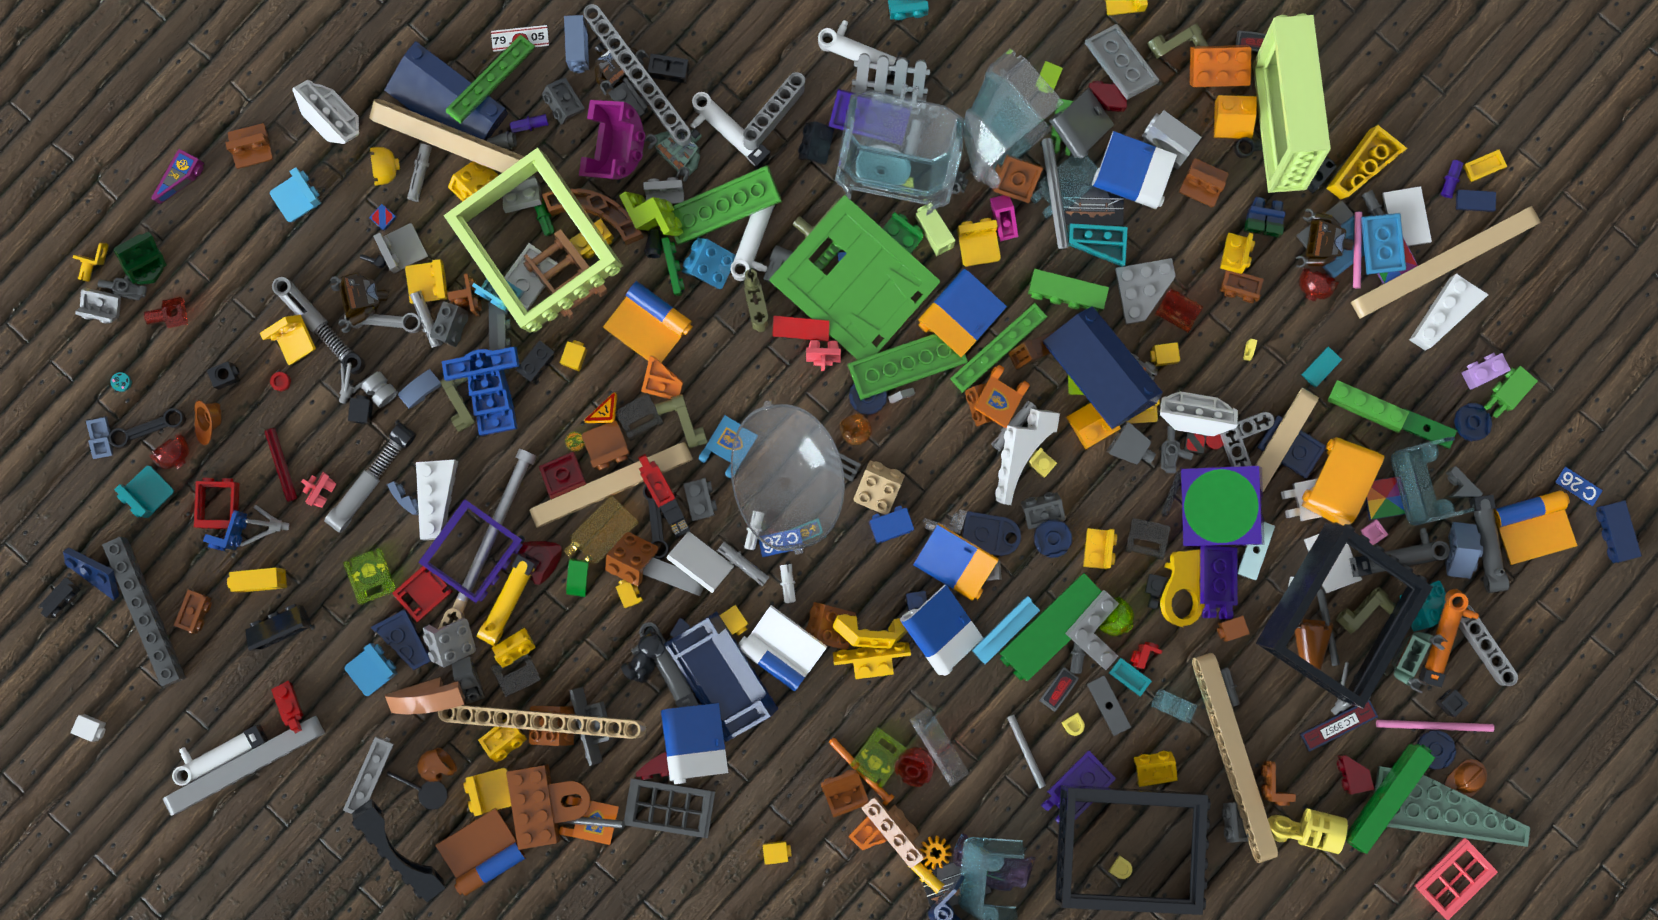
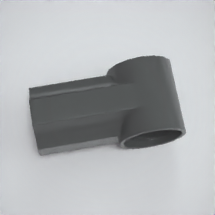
M776 245L771 254V262L763 280L772 284L769 279L793 252Z

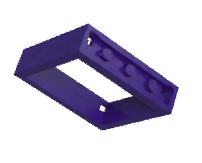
M464 499L418 563L475 603L478 600L482 602L488 594L486 591L490 584L493 586L499 579L498 572L501 568L503 570L507 568L511 562L509 557L512 553L517 554L522 547L520 543L522 539ZM467 509L513 540L475 594L429 562Z

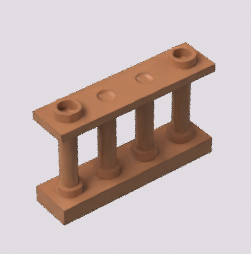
M561 229L554 233L556 239L554 244L532 260L527 254L524 255L525 262L523 264L529 272H534L551 295L590 267ZM564 249L567 253L566 258L542 274L536 265L557 250ZM570 264H575L579 269L577 270L578 273L554 290L548 280ZM604 284L597 288L593 287L589 290L590 293L586 297L578 298L573 302L574 305L567 310L563 309L560 313L564 317L568 316L571 320L573 318L572 309L593 294L596 295L598 293L600 297L607 294V288Z

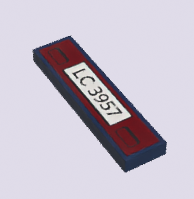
M1368 700L1364 708L1353 706L1300 733V736L1310 752L1377 718L1378 715L1370 700Z

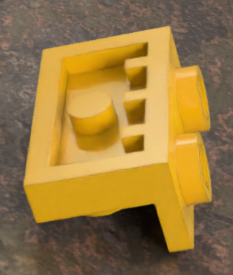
M599 219L594 224L610 245L614 237L603 221ZM581 232L570 239V242L583 259H589L596 254Z
M1228 233L1220 265L1221 269L1242 274L1245 268H1249L1252 257H1249V253L1253 251L1255 241L1252 240L1253 233H1249L1247 237Z
M523 628L492 647V650L495 654V660L504 668L536 647L528 631Z
M494 727L478 741L487 755L495 762H499L505 759L511 751L519 748L527 738L517 728Z
M1161 751L1150 755L1142 754L1134 757L1139 787L1178 781L1176 760L1171 751Z

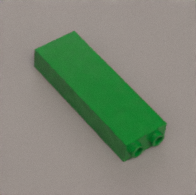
M1082 573L999 653L1002 656L1000 660L1007 667L1011 665L1015 669L1013 673L1020 681L1023 679L1025 681L1030 680L1071 640L1065 633L1102 591L1085 573Z
M1409 744L1348 829L1345 842L1356 850L1368 854L1436 758L1431 754L1432 750L1423 744Z

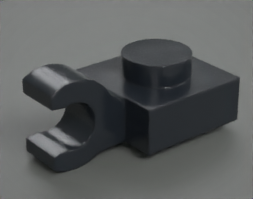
M1148 574L1145 593L1150 594L1148 608L1156 609L1158 607L1159 596L1162 597L1168 582L1167 577Z

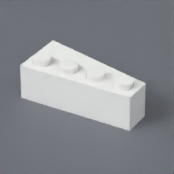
M1458 274L1453 275L1449 278L1409 340L1423 350L1431 348L1484 300L1488 294Z
M458 461L416 462L421 540H435L447 524L448 510L452 498L451 494Z

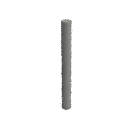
M1014 714L1008 716L1007 719L1040 789L1046 786L1045 781Z

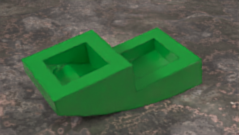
M569 559L566 594L586 597L589 561Z

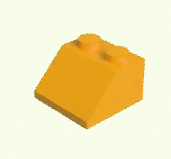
M1218 95L1214 107V138L1241 139L1248 137L1252 139L1256 120L1257 96Z
M1091 403L1066 417L1085 450L1121 429L1120 426L1111 429Z

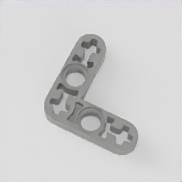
M1262 412L1237 421V427L1229 430L1234 432L1231 437L1226 436L1228 431L1220 434L1231 467H1241V465L1252 466L1242 439L1271 428L1274 424L1272 414ZM1263 417L1268 418L1266 425L1256 424V422L1263 420ZM1245 422H1249L1252 426L1249 433L1243 430ZM1232 440H1233V441H1236V440H1237V442H1238V443H1234V444L1229 445V442H1232ZM1235 446L1241 450L1239 457H1234L1232 454V449ZM1244 459V461H1240L1241 464L1235 462L1236 460Z

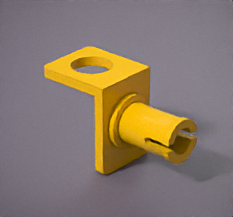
M99 243L95 259L73 255L74 259L82 262L78 279L91 281L93 266L104 265L109 244Z

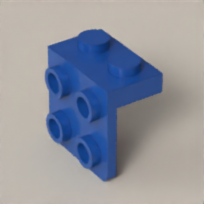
M234 510L225 538L205 534L203 542L209 543L208 547L225 551L226 548L236 550L242 542V530L247 526V514Z

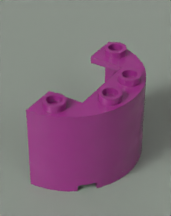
M590 100L587 119L599 122L595 157L594 159L581 157L579 176L609 179L625 178L635 170L643 156L645 132L637 111L626 102Z

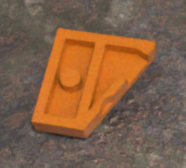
M650 356L641 392L671 399V397L681 394L684 382L658 359Z
M868 816L848 836L861 850L888 841Z

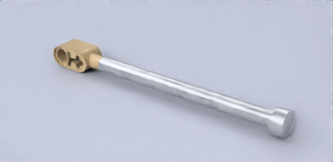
M520 448L516 455V458L519 460L492 518L501 525L529 464L533 465L537 457ZM491 524L485 533L462 585L471 592L499 533V530ZM459 592L453 607L445 612L438 630L445 627L446 624L453 623V618L450 617L451 614L456 613L458 620L465 618L463 611L469 600L468 597Z

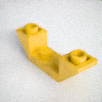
M847 614L838 615L833 623V628L852 646L891 649L908 632L901 623L900 618L893 619L888 631L858 630L857 616Z

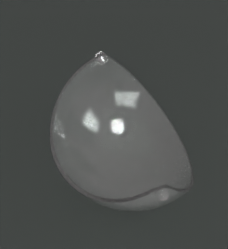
M772 401L764 402L765 406L751 412L743 420L736 433L731 453L733 491L743 519L761 542L776 550H793L795 554L803 553L805 547L812 546L824 539L833 529L839 518L845 488L843 466L832 437L817 418L797 406L789 404L774 405Z

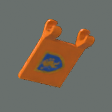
M998 365L993 368L991 376L974 409L1002 427L1007 428L1030 384L1023 381L1019 383L1015 391L998 380L1004 371V367Z
M571 795L566 800L567 804L575 806L580 805L582 802V798ZM591 800L589 810L582 817L616 820L619 806ZM575 824L574 829L561 826L559 834L610 845L614 828Z

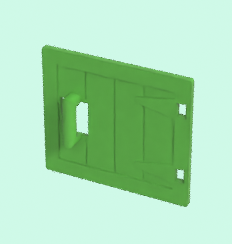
M845 195L769 279L775 287L811 319L829 320V335L857 360L877 354L940 283L936 276ZM828 237L833 240L814 263L809 260L812 254ZM843 249L847 254L826 276L822 270ZM919 291L923 295L914 303L911 297ZM880 335L884 339L875 347L872 341Z

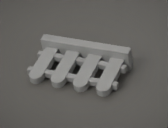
M862 53L858 61H854V66L858 68L857 77L852 80V85L856 86H852L851 92L903 106L926 108L927 95H923V93L927 94L928 88L924 87L926 75H930V69H927V63L924 60H918L915 67H908V61L904 57L899 58L896 65L889 64V58L885 55L879 56L877 63L870 62V56L867 53ZM869 68L876 69L875 82L868 81ZM888 70L895 71L894 84L887 83ZM907 73H914L913 86L905 85Z
M377 736L374 738L343 811L352 814L370 800L394 744L390 742L391 738L381 739Z

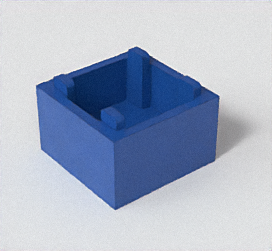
M902 506L895 507L894 512L881 517L879 514H875L872 516V520L869 521L876 544L914 531L907 508L902 509Z

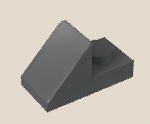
M1457 466L1451 467L1445 472L1449 476L1448 480L1453 485L1459 486L1449 498H1474L1483 495Z

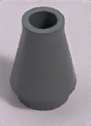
M510 131L487 139V142L505 149L512 150L513 147L517 146L516 135Z

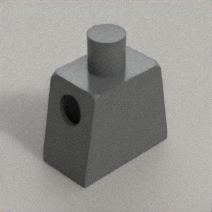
M1128 421L1123 423L1107 449L1109 454L1136 465L1141 459L1151 463L1156 456V453L1148 449L1151 441Z

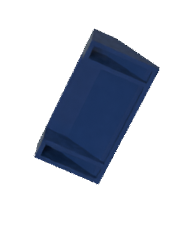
M416 41L403 56L384 90L410 111L485 141L492 136L508 115L506 109L489 96L461 124L446 113V108L471 82Z
M1093 306L1074 316L1043 341V344L1111 429L1118 427L1157 404L1163 393Z
M717 611L664 643V646L701 704L719 703L725 742L770 718L778 710L775 702Z

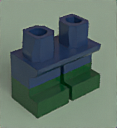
M1256 197L1252 206L1248 209L1244 231L1256 234L1262 233V235L1279 238L1283 235V221L1286 213L1283 211V202L1272 201L1271 209L1264 208L1265 199Z

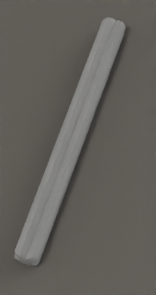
M1045 138L1042 140L1057 244L1059 249H1065L1069 247L1053 139Z

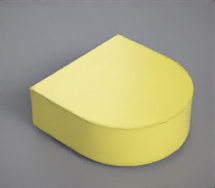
M1078 712L1061 722L1067 733L1073 736L1080 735L1085 728L1084 721Z
M1118 855L1109 872L1119 879H1126L1132 873V866L1130 862Z

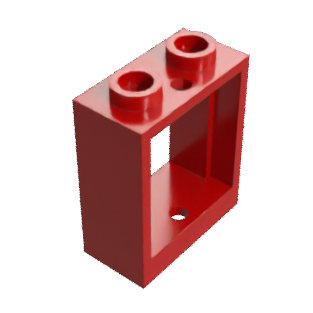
M202 478V481H196L194 528L228 529L233 511H238L240 483L233 482L234 479L222 478V482H214V478ZM206 488H231L230 520H204Z

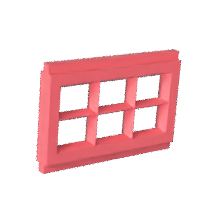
M1463 838L1414 886L1446 920H1449L1498 872L1466 838ZM1468 851L1474 859L1463 869L1456 861ZM1478 861L1484 867V870L1473 880L1467 871ZM1453 864L1460 873L1448 883L1442 874ZM1464 875L1470 884L1459 894L1452 885ZM1439 878L1445 887L1434 897L1428 888ZM1449 889L1456 897L1444 907L1438 899Z

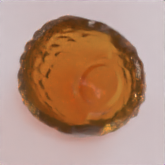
M862 414L850 415L840 423L841 434L848 444L861 445L872 434L870 422Z

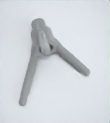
M341 363L342 385L339 393L341 395L339 402L346 404L352 393L354 394L361 388L362 384L368 379L366 378L356 386L349 384L351 363L347 364L346 373Z
M255 505L254 509L268 518L270 522L246 519V523L269 526V530L242 542L240 546L247 545L276 531L289 530V523L277 520V518Z
M1345 662L1341 681L1343 686L1346 683L1349 662ZM1338 699L1331 712L1337 715L1340 711H1344L1352 705Z

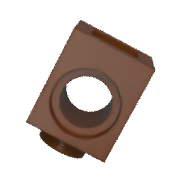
M1238 616L1218 623L1217 631L1219 637L1223 638L1224 641H1230L1250 634L1244 616Z

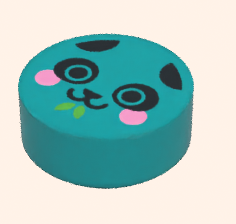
M118 372L111 378V386L116 391L125 392L132 385L130 376L125 373Z

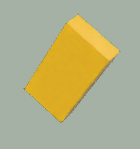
M1496 150L1464 164L1463 167L1470 182L1502 170L1507 165L1500 150Z

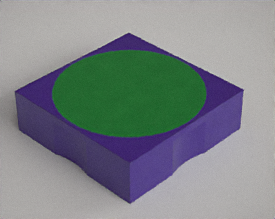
M1241 466L1181 469L1183 546L1265 545L1264 517L1261 508L1263 496L1262 467Z

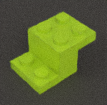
M624 192L619 195L636 229L649 231L660 226L664 235L678 237L684 233L681 229L682 223L679 218L675 217L673 213L674 208L670 201L656 197L646 201L642 195Z

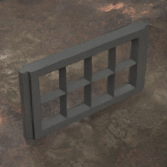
M631 778L624 818L625 825L708 838L715 791ZM641 787L653 789L651 803L639 801ZM657 790L670 791L668 806L655 804ZM674 792L687 794L684 808L672 807ZM691 795L703 797L701 811L689 809ZM638 805L650 807L648 822L636 820ZM654 808L667 810L665 824L652 822ZM671 810L684 812L681 827L669 825ZM688 813L700 815L698 829L686 828Z

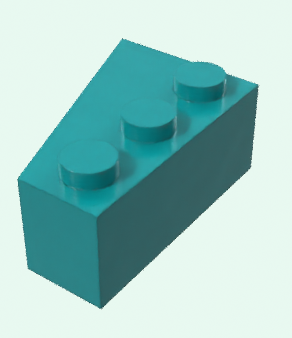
M1086 224L1068 225L1069 246L1118 266H1125L1128 227Z

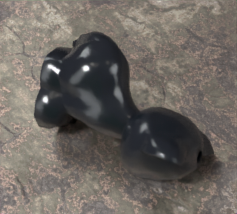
M652 626L639 639L638 649L640 652L633 657L631 662H625L620 667L627 678L640 683L647 682L655 669V662L651 658L661 656L665 651L661 637Z

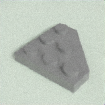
M1172 258L1115 269L1125 324L1144 322L1176 277Z

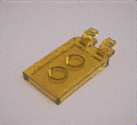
M611 495L571 535L572 539L570 541L572 543L564 550V553L571 557L580 549L586 555L582 560L589 561V565L592 562L594 564L599 563L622 536L630 532L639 522Z

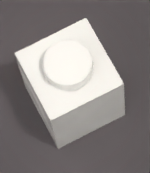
M86 714L78 715L71 733L91 742L99 741L105 734L106 729L104 727L106 723Z

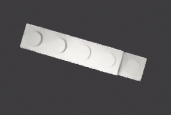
M1030 409L1027 419L1028 427L1007 425V431L1004 434V450L1001 453L1002 463L998 472L999 482L995 492L996 501L1007 505L1012 504L1014 490L1024 466L1038 446L1053 432H1057L1060 413L1049 410Z

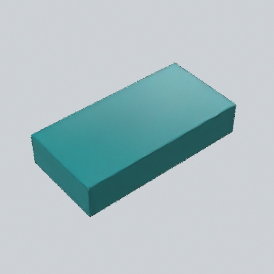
M1327 347L1301 375L1316 388L1342 359L1331 348Z
M1122 658L1118 659L1109 672L1111 676L1140 697L1152 682Z

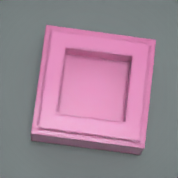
M1377 519L1360 530L1364 536L1370 539L1369 542L1372 545L1388 535Z

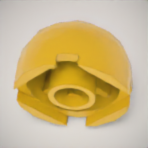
M371 147L370 152H374V155H371L373 176L378 178V181H375L374 184L375 186L388 184L396 177V170H400L399 159H395L393 152L387 148Z

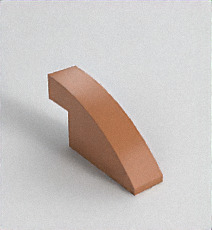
M441 677L385 694L391 713L396 714L437 712L464 705L465 702L459 681L444 685Z

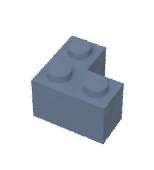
M1453 522L1448 535L1450 553L1445 562L1447 576L1471 579L1473 571L1477 570L1478 559L1483 555V546L1480 545L1481 535L1478 533L1477 525Z

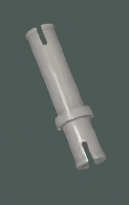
M420 144L417 160L414 161L415 169L407 196L408 200L419 202L425 172L429 168L428 161L432 149L430 145Z
M417 291L410 294L424 328L422 330L426 333L431 348L442 345V341L430 337L434 321L422 292Z
M1027 401L1008 425L1022 427L1028 419L1030 409H1037V407L1032 402ZM1004 427L1001 429L1002 432L991 443L998 451L1004 448V434L1007 431V428Z
M725 541L717 550L730 560L732 565L735 564L761 586L769 579V576L742 556L740 551L737 552Z

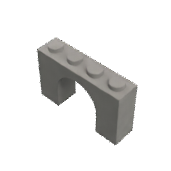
M1163 110L1160 115L1156 113L1142 135L1144 138L1142 142L1177 154L1173 167L1178 170L1202 137Z

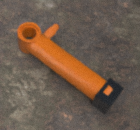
M1452 589L1446 593L1445 605L1435 636L1441 635L1448 641L1441 643L1445 649L1440 650L1432 643L1426 665L1422 666L1419 676L1421 681L1441 688L1446 676L1444 671L1462 616L1474 619L1479 617L1478 613L1466 609L1469 602L1468 598L1458 589ZM1455 597H1461L1458 604L1452 603Z

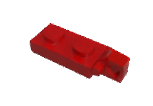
M646 454L639 456V461L643 466L639 468L640 475L658 508L676 499L658 464L655 461L650 462Z
M288 680L271 690L282 721L286 726L289 725L291 731L293 730L296 734L302 731L299 720L302 719L303 713L292 683Z

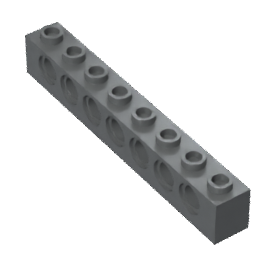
M118 537L102 544L161 687L170 686L186 679L128 538Z

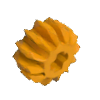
M929 836V844L924 841L921 843L926 849L919 848L922 853H925L923 860L927 859L924 865L927 867L932 862V869L936 868V863H938L940 868H943L941 861L943 860L948 864L949 860L945 856H952L951 852H946L951 846L950 844L943 846L946 843L945 838L939 843V836H935V842ZM932 848L941 851L940 853L938 852V857L930 855V852H933Z

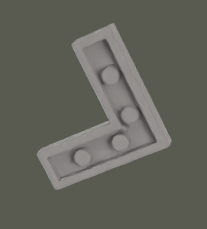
M1103 590L1065 634L1103 669L1107 670L1117 659L1118 655L1096 636L1094 632L1119 603Z

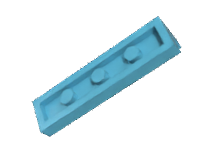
M1028 596L1025 597L971 651L986 664L1040 610Z

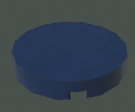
M853 384L850 389L849 399L852 407L857 412L864 415H872L882 410L886 404L887 392L860 400L855 384Z
M1468 403L1460 407L1455 414V428L1459 435L1466 440L1479 441L1491 432L1492 419L1482 405Z
M1057 519L1046 520L1036 528L1034 544L1037 550L1046 557H1060L1070 548L1072 533L1063 521Z
M1429 731L1419 738L1417 744H1423L1432 750L1431 754L1436 757L1429 768L1442 769L1454 761L1456 748L1453 739L1447 733Z

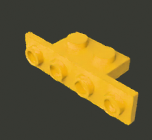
M898 642L891 649L859 647L853 650L842 649L833 652L834 665L854 664L855 679L893 675L892 658L911 656L908 642Z

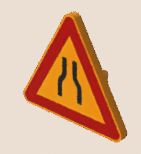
M615 392L612 393L584 421L586 423H612L616 416L617 394Z

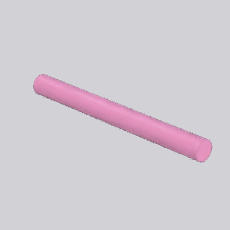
M1355 212L1353 288H1361L1362 212Z

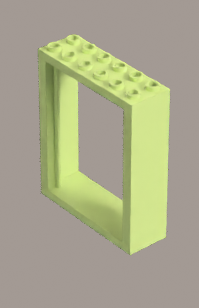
M1304 13L1289 17L1287 15H1279L1273 18L1253 63L1268 193L1306 190L1331 149L1314 16Z
M538 147L444 215L520 328L530 333L540 330L543 327V323L547 320H554L558 316L557 313L572 307L575 300L586 297L590 293L589 290L593 287L601 286L605 282L604 279L610 275L615 276L621 271L620 268L623 267L621 261L550 159ZM539 171L600 260L527 312L467 222Z

